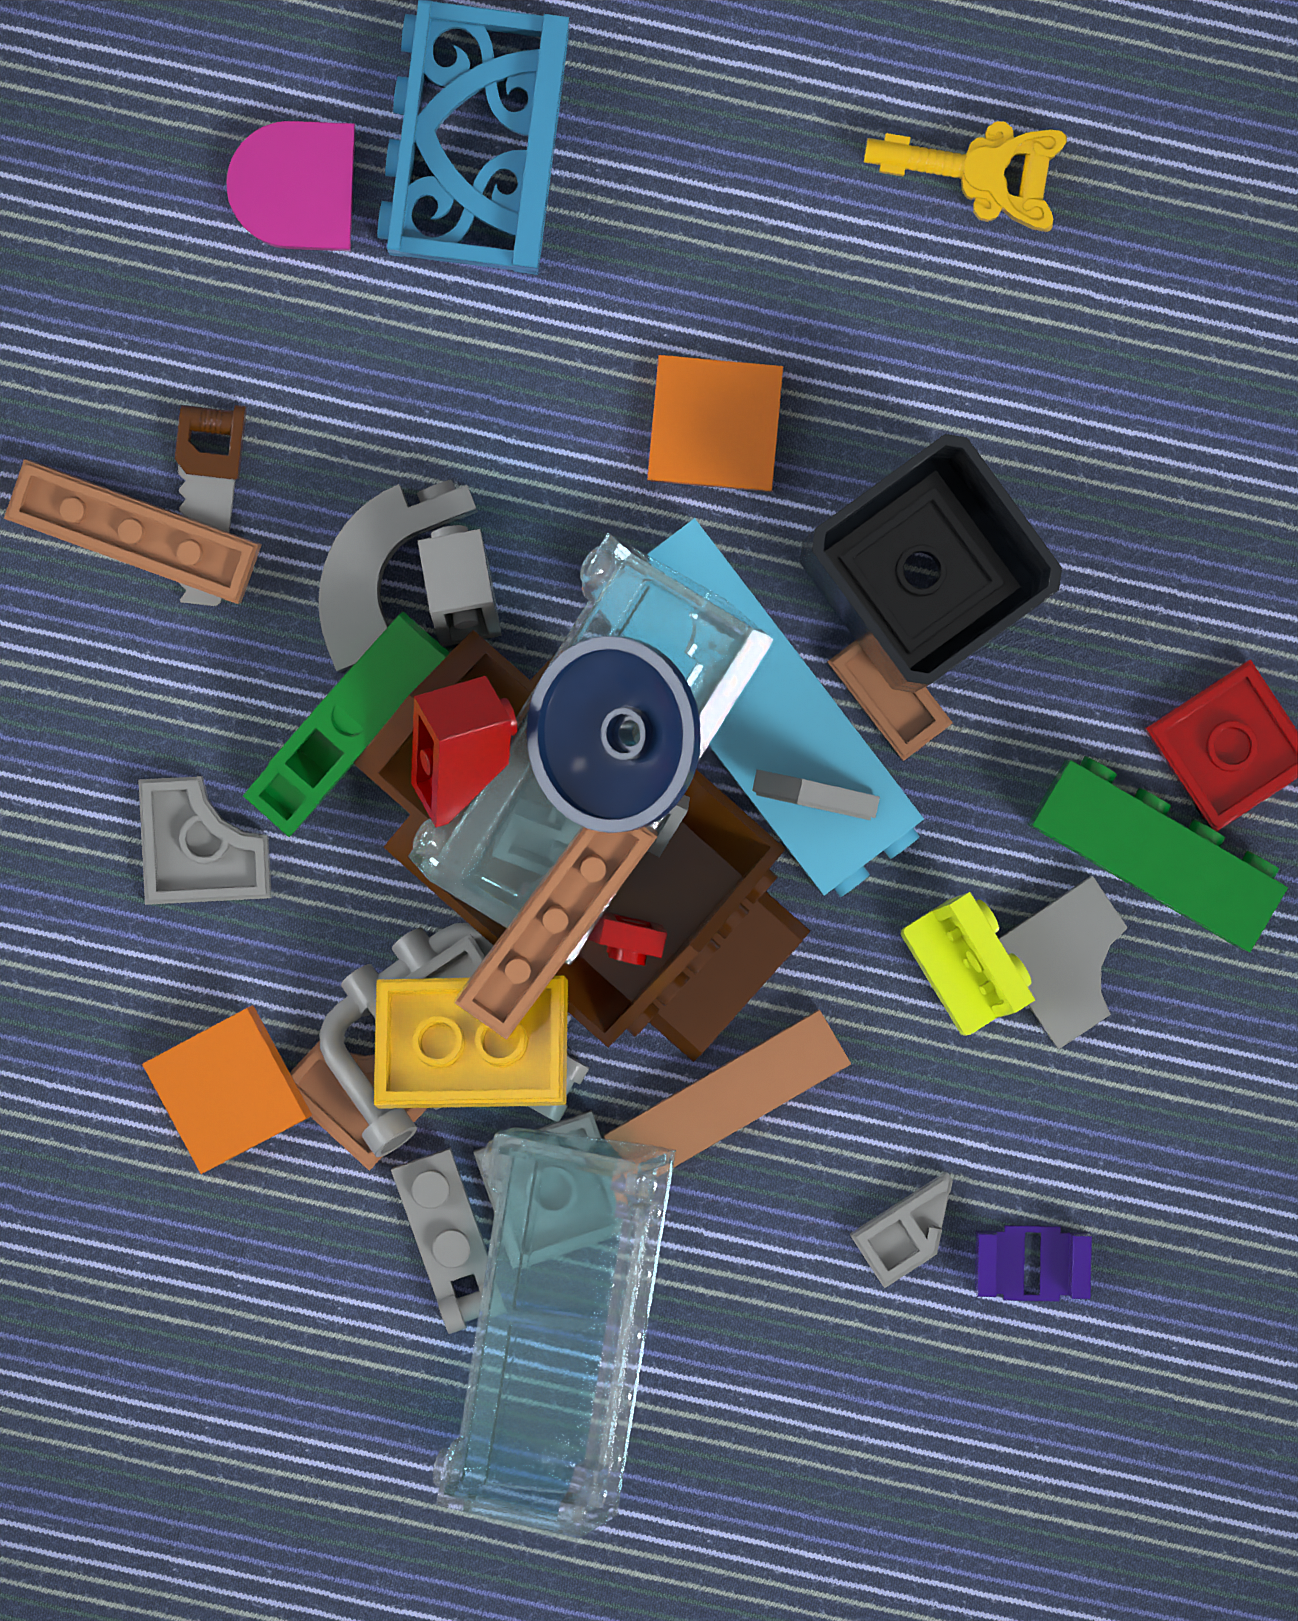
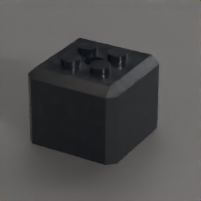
M949 434L941 436L816 527L803 540L800 555L802 567L891 689L913 693L932 684L1059 591L1062 567L970 440L967 437ZM923 553L935 561L938 567V576L931 587L925 589L916 588L906 580L904 564L910 555Z

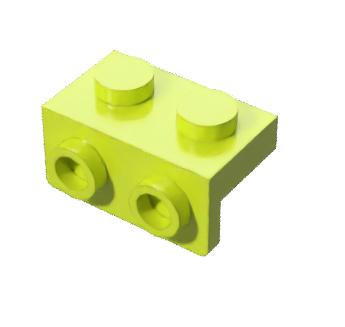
M971 892L947 900L901 930L903 940L958 1031L963 1036L971 1035L994 1019L1014 1014L1035 1001L1028 988L1032 982L1026 967L1015 954H1007L995 934L999 931V925L993 912L982 900L978 899L975 901Z

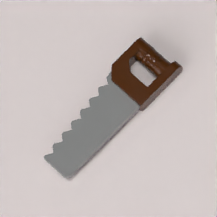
M181 405L175 460L178 463V475L186 480L179 488V493L186 499L179 507V511L188 518L230 533L235 481L240 478L247 407L235 405L234 411ZM192 431L230 435L229 456L202 453L191 442ZM180 583L186 590L180 599L182 603L217 606L223 599Z

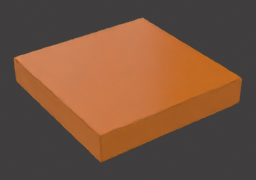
M658 355L647 481L772 492L783 366Z
M254 1005L142 1064L200 1174L312 1116Z

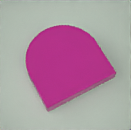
M282 121L261 127L250 134L235 151L227 172L229 203L241 225L254 237L273 247L351 252L355 124Z

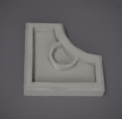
M203 776L138 780L145 905L272 898L269 835L244 832L225 821L209 801Z
M1089 876L998 937L1007 954H1015L1026 967L1032 982L1028 988L1035 998V1001L1028 1006L1057 1049L1062 1048L1111 1015L1101 993V967L1110 945L1128 927L1093 876Z

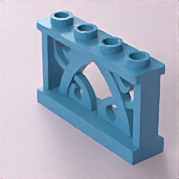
M418 0L417 15L405 14L401 51L412 53L409 77H397L393 104V114L404 115L401 140L389 139L385 176L396 177L393 202H381L377 238L388 240L387 250L389 255L499 268L519 273L539 274L570 31L569 17L550 14L541 16L433 2L432 0ZM450 29L465 30L477 41L483 63L470 70L471 67L467 54L461 48L453 45L457 53L456 62L450 67H442L434 60V43L445 31ZM487 30L541 37L540 49L525 50L494 58V51ZM426 75L431 82L443 89L421 112ZM507 80L506 91L508 96L512 90H524L528 95V103L525 108L518 112L508 111L500 100L497 83ZM485 89L489 107L496 119L510 131L527 136L528 144L527 150H512L491 159L479 171L472 186L448 159L435 132L455 109ZM416 146H418L433 176L422 177L412 183ZM501 170L512 172L518 181L517 188L513 193L508 195L502 194L496 184L492 193V201L483 195L487 184L497 172ZM421 197H433L438 203L437 212L430 218L431 220L445 216L451 210L455 200L464 208L456 226L450 232L440 237H429L419 232L413 223L412 212L416 202ZM474 217L502 233L515 237L514 250L460 244V242L468 233Z

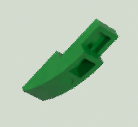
M405 612L400 613L268 763L269 765L244 793L243 797L290 837L354 765V762L409 694L450 653Z

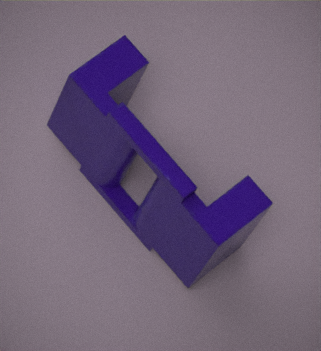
M1004 1225V1231H976L975 1294L977 1297H997V1294H1003V1301L1060 1302V1295H1067L1072 1299H1091L1092 1236L1089 1233L1061 1232V1226ZM1025 1232L1041 1233L1039 1294H1024Z

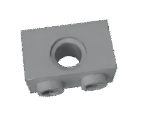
M462 525L447 526L433 531L431 538L417 540L430 615L439 644L442 647L459 644L472 630L477 632L483 639L502 636L490 565L481 529L468 531V527Z

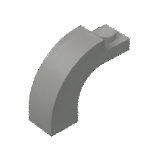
M452 480L435 484L419 491L417 495L420 503L409 507L403 489L398 484L369 500L347 521L339 532L326 558L319 588V617L322 633L337 672L341 673L351 669L389 626L381 603V582L385 568L394 553L407 541L418 535L478 512L467 485L455 489Z

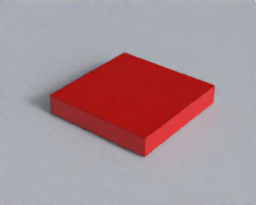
M1251 659L1245 661L1144 728L1208 827L1216 832L1298 778V731Z

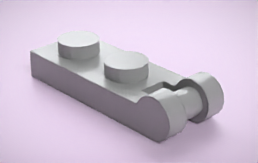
M451 1147L393 1167L391 1172L448 1334L466 1329V1322L488 1314L490 1320L508 1314L503 1293ZM474 1273L479 1291L458 1298L452 1281Z

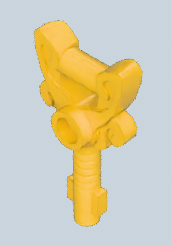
M996 121L987 128L985 138H976L970 143L966 154L911 146L909 145L910 137L886 133L884 140L867 138L864 163L880 165L879 173L902 177L904 176L905 169L960 178L962 192L969 200H975L973 212L979 220L985 222L992 221L1002 211L1012 220L1028 228L1049 232L1053 227V215L1046 201L1043 200L1049 161L1062 150L1068 137L1059 130L1027 132L1014 137L1013 128L1009 124ZM1022 155L1025 156L1019 195L1013 196L1008 192L1004 171L1014 156Z

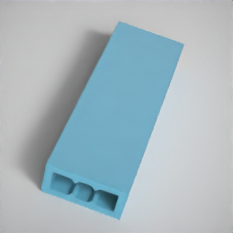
M695 518L594 594L596 600L625 637L638 639L652 645L664 653L678 667L688 682L697 704L701 724V737L822 895H826L834 889L840 897L844 896L870 875L864 867L866 863L882 851L886 853L889 859H892L920 837L913 827L924 820L922 815ZM756 770L879 796L876 818L871 817V820L757 796L756 792L752 791Z

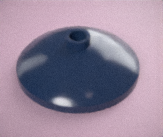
M596 637L579 642L568 648L544 672L530 703L527 718V747L533 772L542 791L557 810L571 821L587 829L598 832L618 833L638 830L657 822L667 815L684 796L693 779L699 760L701 747L699 712L692 690L684 675L660 650L646 642L630 637ZM635 723L638 724L640 730L638 743L635 742L632 735Z

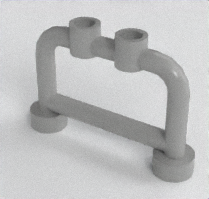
M454 923L439 930L431 937L427 935L422 927L405 934L392 947L399 960L379 974L372 964L364 965L343 980L341 987L348 996L337 1003L326 1015L320 1029V1050L325 1062L369 1124L363 1131L362 1138L376 1157L387 1155L403 1145L416 1133L417 1126L404 1108L378 1109L374 1105V1087L348 1052L344 1044L345 1032L359 1018L371 1014L365 1004L376 997L377 979H403L468 934L474 937L487 956L493 945L469 923ZM567 1012V1024H568V1023L570 1022V1020H571V1016H570V1014Z

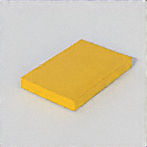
M554 976L507 1040L454 1003L456 996L470 978L376 980L374 1105L378 1109L566 1105L568 979L565 976Z

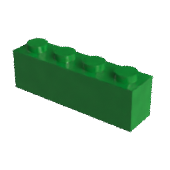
M1084 756L1080 765L1072 760H1065L1027 825L1238 949L1250 953L1288 889L1287 886L1274 879L1280 869L1249 851H1246L1242 860L1220 848L1225 837L1195 819L1191 821L1188 828L1166 816L1171 805L1152 793L1139 787L1135 795L1131 796L1114 786L1112 783L1117 774L1087 756Z

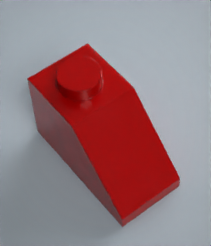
M486 676L414 696L411 784L436 828L449 824L509 764L511 736L517 733L515 713L507 698L499 699Z

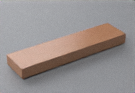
M24 459L4 516L6 520L236 604L242 603L262 545L29 459Z
M582 826L458 993L454 1003L507 1040L658 837V832L650 826L618 833L598 832Z
M820 1009L605 1133L604 1138L636 1190L851 1065V1062Z

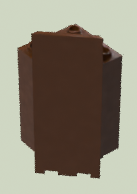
M472 630L409 694L354 764L410 813L409 817L383 848L494 946L545 877V875L494 857L493 854L497 838L518 797L548 809L552 807V805L548 804V798L537 782L529 759L527 718L532 696L538 682L550 664L564 651L560 648L534 677L529 680L477 632ZM486 676L499 699L507 698L515 713L517 733L511 736L509 764L449 824L436 828L411 784L414 696ZM635 723L632 730L634 740L640 732L637 723ZM697 769L690 786L684 794L690 797L688 811L661 856L658 857L647 851L603 909L606 912L662 924L667 932L662 958L647 955L645 966L631 964L609 958L606 952V945L582 938L554 975L565 976L568 979L567 1012L608 1048L625 1030L636 1037L650 1023L693 1062L709 1047L810 932L804 924L767 892V889L778 878L770 870V867L785 851V848Z

